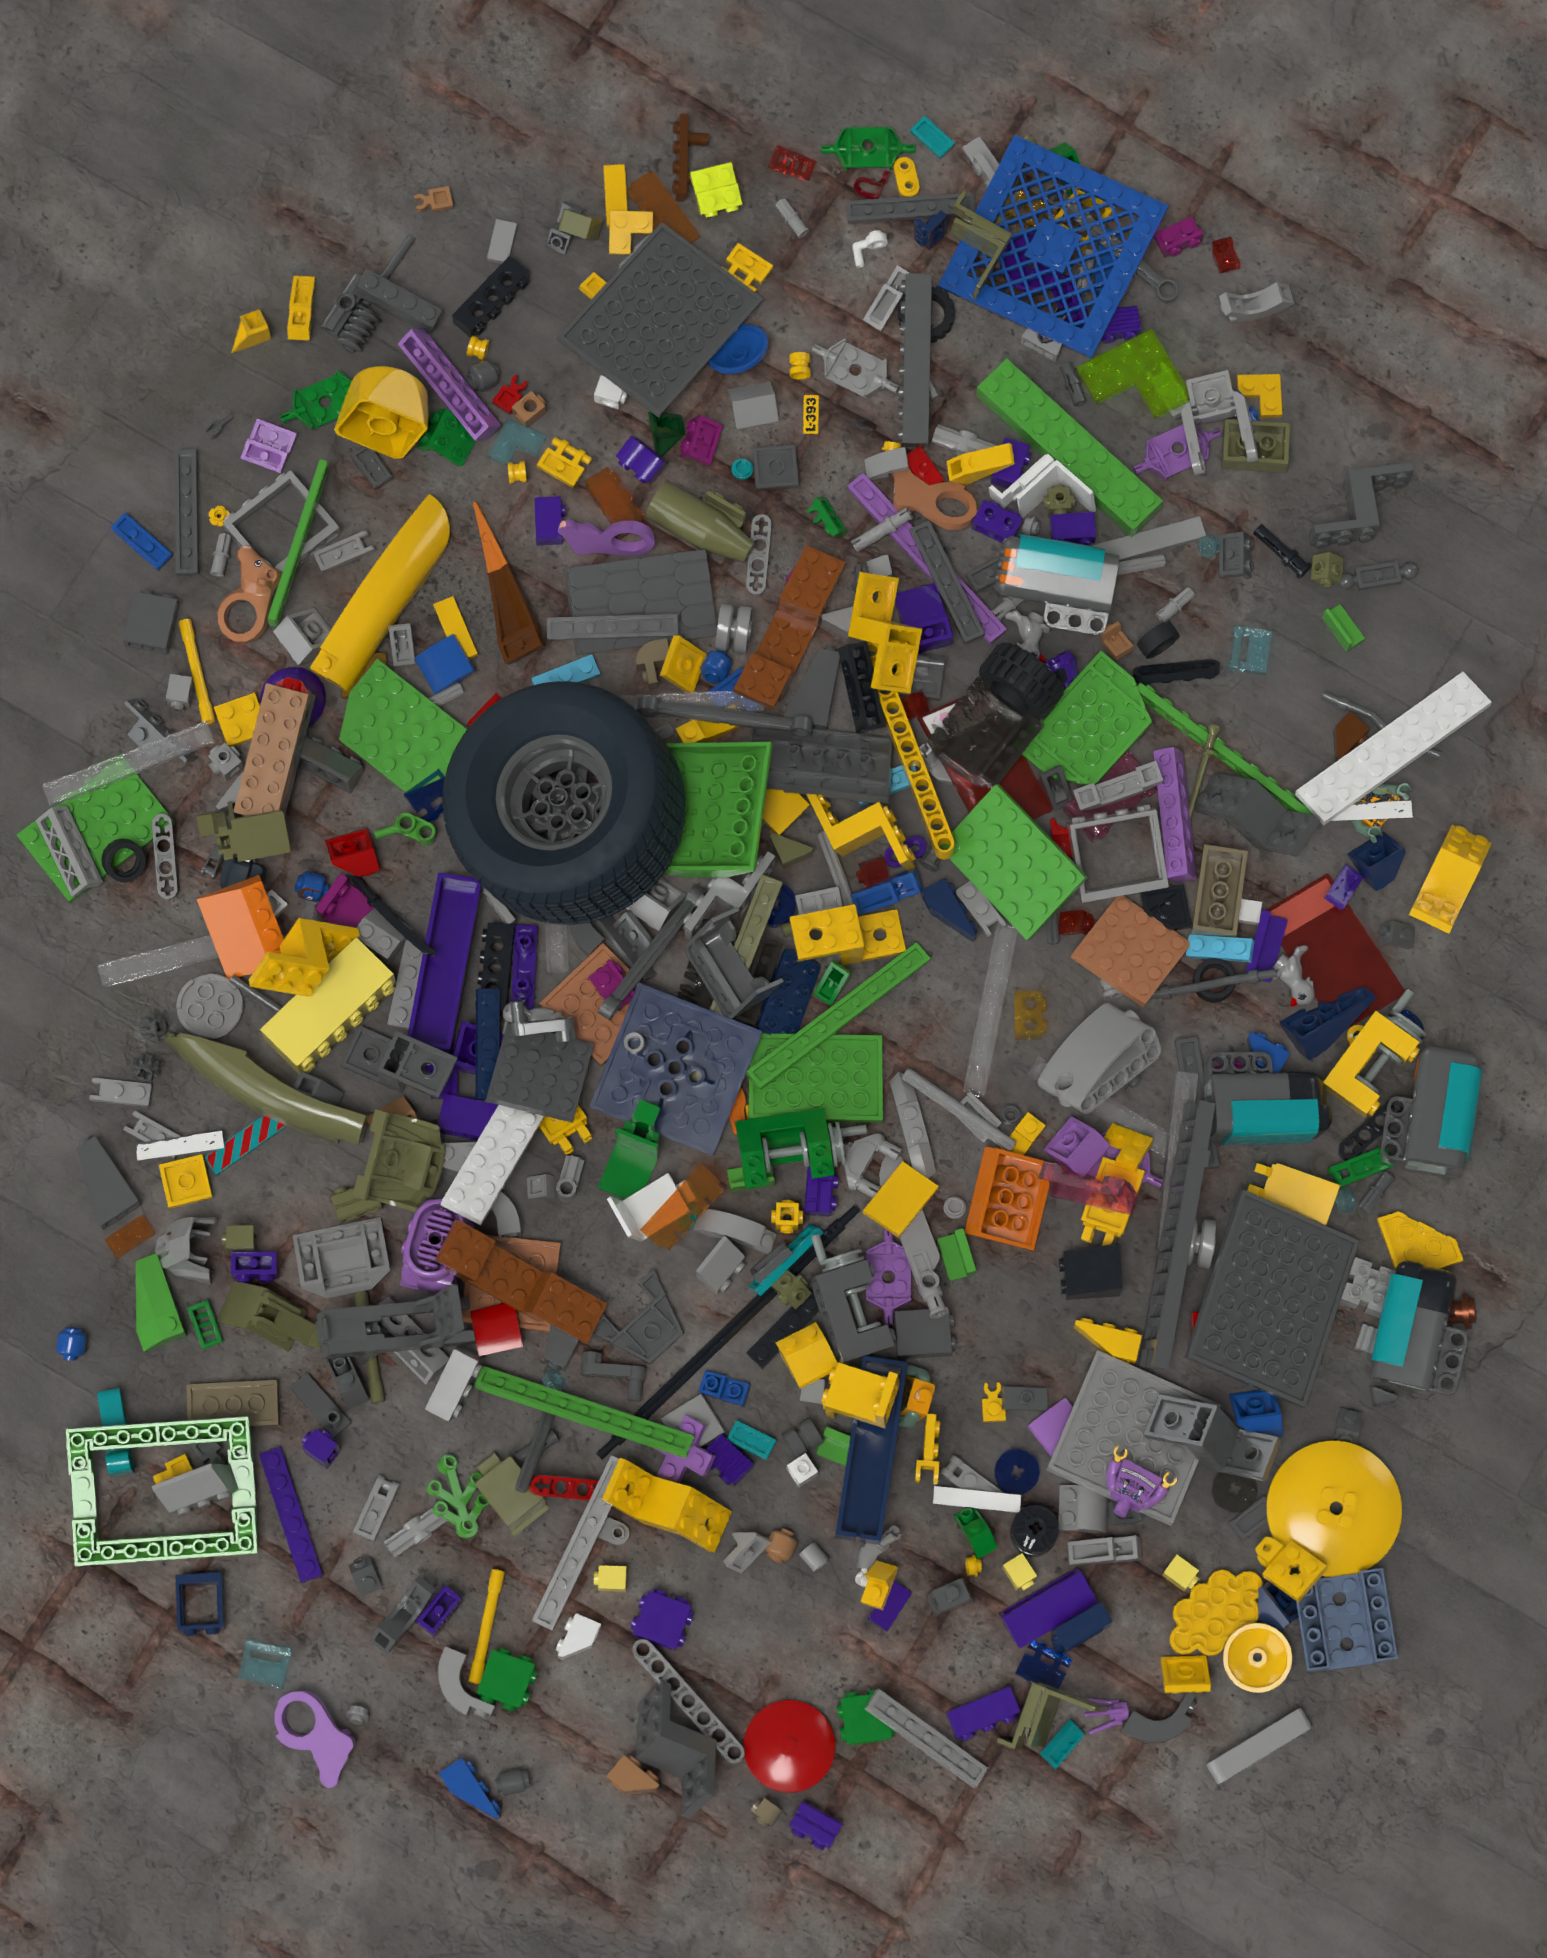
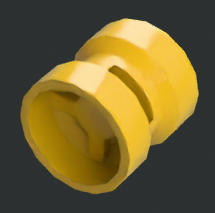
M806 352L791 353L789 355V363L791 364L790 378L803 380L811 377V369L808 367L810 354Z

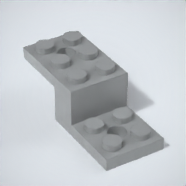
M767 852L765 856L761 855L756 862L755 871L752 874L748 873L742 884L744 886H741L729 877L713 878L708 885L709 891L707 894H702L695 904L697 908L694 913L690 912L683 921V924H685L683 928L685 938L690 940L703 927L716 907L724 912L738 907L740 911L733 918L739 920L752 901L761 875L769 877L774 870L775 855Z

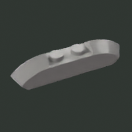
M898 1072L889 1081L910 1165L929 1179L936 1173L915 1088L902 1079L903 1073Z

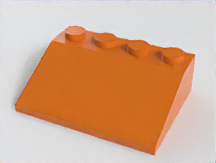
M259 875L196 898L228 979L233 974L237 977L253 974L267 952L281 954L280 945L284 939Z
M985 1147L966 1222L965 1234L1034 1251L1055 1164L998 1148Z

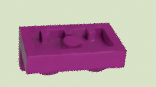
M1191 216L1156 232L1154 240L1164 258L1168 256L1175 257L1188 247L1192 249L1199 246L1203 241L1204 232L1202 230L1199 231Z
M702 415L691 419L686 427V431H688L686 438L680 446V458L686 459L689 457L706 466L710 465L723 425Z
M609 959L606 961V965L590 975L588 979L605 1001L609 995L614 993L623 980L621 974L624 972L617 962L613 964ZM636 988L624 999L619 1010L631 1003Z

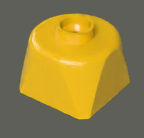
M374 366L363 369L356 374L350 384L334 430L338 436L393 459H402L428 429L427 390L415 376L398 368Z

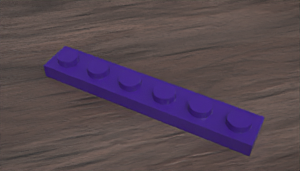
M281 1447L259 1454L301 1584L322 1577L319 1562Z

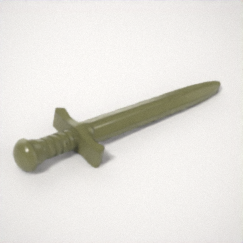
M1213 723L1208 726L1209 735L1205 747L1201 751L1203 757L1189 802L1190 819L1195 808L1209 758L1214 753L1213 745L1215 744L1216 736L1221 731V727L1218 724Z

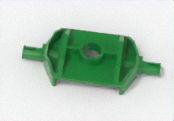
M844 127L834 145H821V154L836 155L844 171H847V168L889 167V171H892L894 163L900 154L915 153V144H902L892 127ZM865 142H871L874 148L865 150L862 145Z
M335 371L336 374L299 391L294 389L293 408L284 414H280L282 422L285 423L295 418V420H299L307 428L313 430L338 419L352 381L339 371ZM324 398L331 400V404L328 407H322L319 403Z

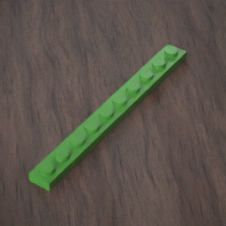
M1140 682L1137 688L1144 704L1204 748L1209 735L1208 730L1203 725H1196L1192 722L1190 716L1184 711L1179 712L1176 710L1171 701L1156 695V691L1151 686L1143 685ZM1216 737L1215 744L1213 745V756L1242 778L1256 780L1286 810L1313 815L1303 803L1301 804L1295 799L1296 797L1292 792L1281 789L1272 777H1265L1260 773V769L1256 765L1245 762L1239 752L1231 751L1220 738Z
M916 942L748 1069L746 1075L759 1090L763 1089L929 963L931 958Z
M483 1366L475 1382V1389L683 1458H687L694 1443V1435Z

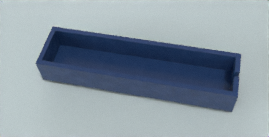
M863 1355L861 1370L882 1377H888L889 1371L896 1373L899 1378V1389L886 1428L853 1418L835 1538L855 1541L856 1537H860V1542L876 1545L881 1543L908 1362Z

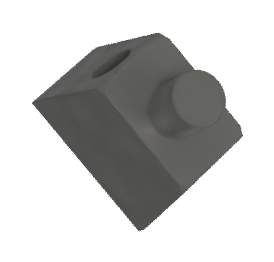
M963 1578L933 1590L926 1597L935 1619L975 1601L966 1580Z

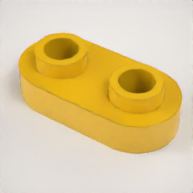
M901 157L895 161L893 169L898 193L901 197L917 196L919 193V181L915 164L910 158ZM902 165H907L908 168H907V169H902L901 166H902ZM907 184H910L913 187L911 189H907L905 186Z

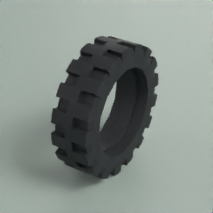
M937 286L936 288L932 287L931 300L936 301L942 306L944 318L939 326L931 329V343L946 337V334L951 331L955 319L953 300L949 298V294L946 291H941L942 288ZM903 295L901 301H905V295ZM901 302L898 306L899 326L901 322H905V314H901Z

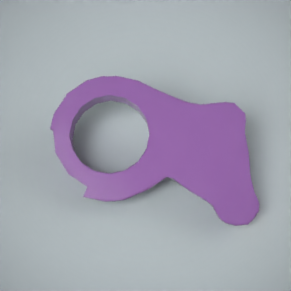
M573 520L561 521L558 528V533L566 539L573 552L579 555L605 553L620 556H638L649 552L655 545L654 533L650 527L632 520L613 523L604 531L599 530L592 523H576ZM622 533H633L644 539L636 542H625L616 539L614 536Z
M296 1690L282 1696L278 1700L279 1703L275 1710V1725L278 1730L277 1739L289 1748L310 1750L319 1768L321 1783L327 1788L336 1786L340 1780L343 1768L350 1759L351 1751L356 1745L355 1739L350 1735V1730H339L324 1703L316 1694L306 1690ZM293 1701L305 1702L314 1711L315 1725L313 1730L307 1735L295 1733L288 1726L286 1711Z

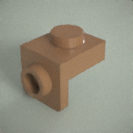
M1119 621L1107 625L1105 631L1101 633V644L1115 661L1134 650L1133 644L1121 631Z

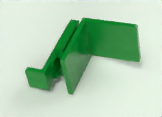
M639 1100L632 1116V1123L626 1121L623 1130L616 1128V1144L599 1182L598 1189L626 1199L647 1186L659 1158L660 1134L655 1132V1121L660 1111L658 1106ZM638 1130L647 1134L645 1139L636 1136Z

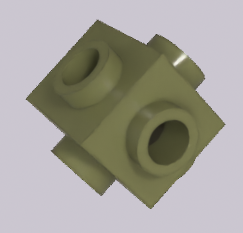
M1055 485L1047 490V496H1043L1044 509L1048 510V518L1052 514H1068L1071 512V507H1075L1074 494H1070L1069 487Z
M1331 552L1313 555L1312 581L1319 583V586L1324 588H1330L1334 584L1342 583V557Z
M788 1270L771 1285L778 1294V1300L783 1305L787 1306L789 1304L795 1309L803 1304L812 1294L806 1287L808 1285L807 1281L801 1275L796 1277Z

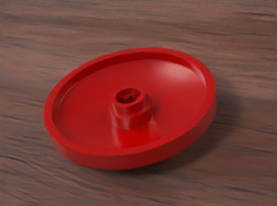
M795 1700L778 1701L760 1710L749 1723L744 1737V1757L752 1775L765 1787L781 1793L802 1792L818 1784L829 1771L835 1754L834 1734L827 1719L811 1705Z

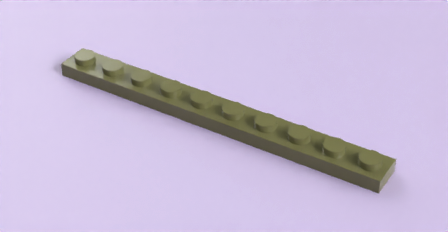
M761 875L734 945L748 971L783 882L765 875ZM713 1000L710 1011L723 1015L715 1000ZM693 1071L690 1075V1080L694 1083L699 1082L702 1078L700 1071Z

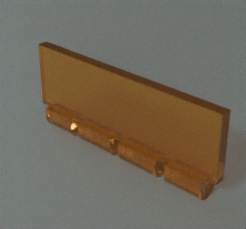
M653 170L631 183L632 186L626 192L634 203L640 202L637 207L641 212H653V217H655L653 218L654 230L663 222L690 244L700 238L698 232Z
M700 1163L640 1230L659 1248L664 1245L670 1251L680 1240L674 1234L677 1230L684 1235L695 1223L689 1216L693 1214L699 1219L710 1207L705 1201L706 1197L714 1202L724 1191L718 1186L721 1181Z

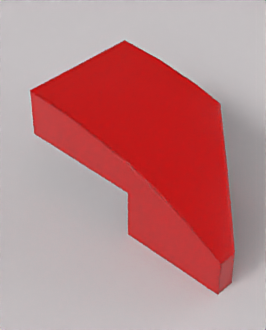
M1050 819L1051 839L1073 861L1068 828L1065 829L1057 824L1056 820Z

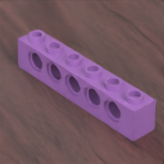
M411 329L398 343L400 348L475 441L488 440L499 429L501 424L424 329Z
M1175 747L1153 751L1154 761H1157L1164 781L1157 785L1167 878L1175 883L1197 879L1184 755L1183 752Z

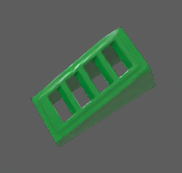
M207 1299L186 1307L202 1350L223 1342ZM206 1308L207 1312L194 1316L193 1312ZM209 1316V1321L197 1325L196 1320ZM209 1325L213 1326V1329L200 1333L199 1329ZM216 1334L215 1338L203 1341V1337Z

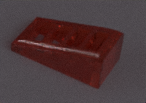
M777 145L773 150L767 168L809 181L816 161ZM779 156L782 157L781 162L777 161ZM787 159L791 160L789 166L786 165ZM796 161L799 162L797 169L793 168ZM807 164V168L804 173L801 170L803 168V165Z

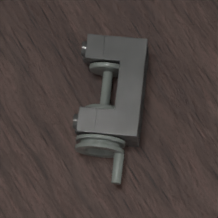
M820 1235L811 1236L820 1266L825 1265V1269H822L823 1274L816 1275L809 1279L831 1350L837 1362L846 1363L861 1358L863 1355H871L895 1346L894 1341H896L893 1329H889L888 1324L881 1326L880 1322L869 1325L866 1323L857 1293L869 1289L867 1284L873 1282L875 1272L872 1264H868L864 1256L859 1257L862 1249L827 1259ZM848 1296L859 1327L857 1329L846 1299Z

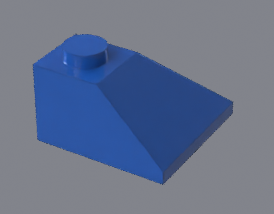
M1261 1390L1229 1394L1234 1416L1239 1426L1251 1432L1276 1437L1283 1436L1282 1414L1275 1396Z

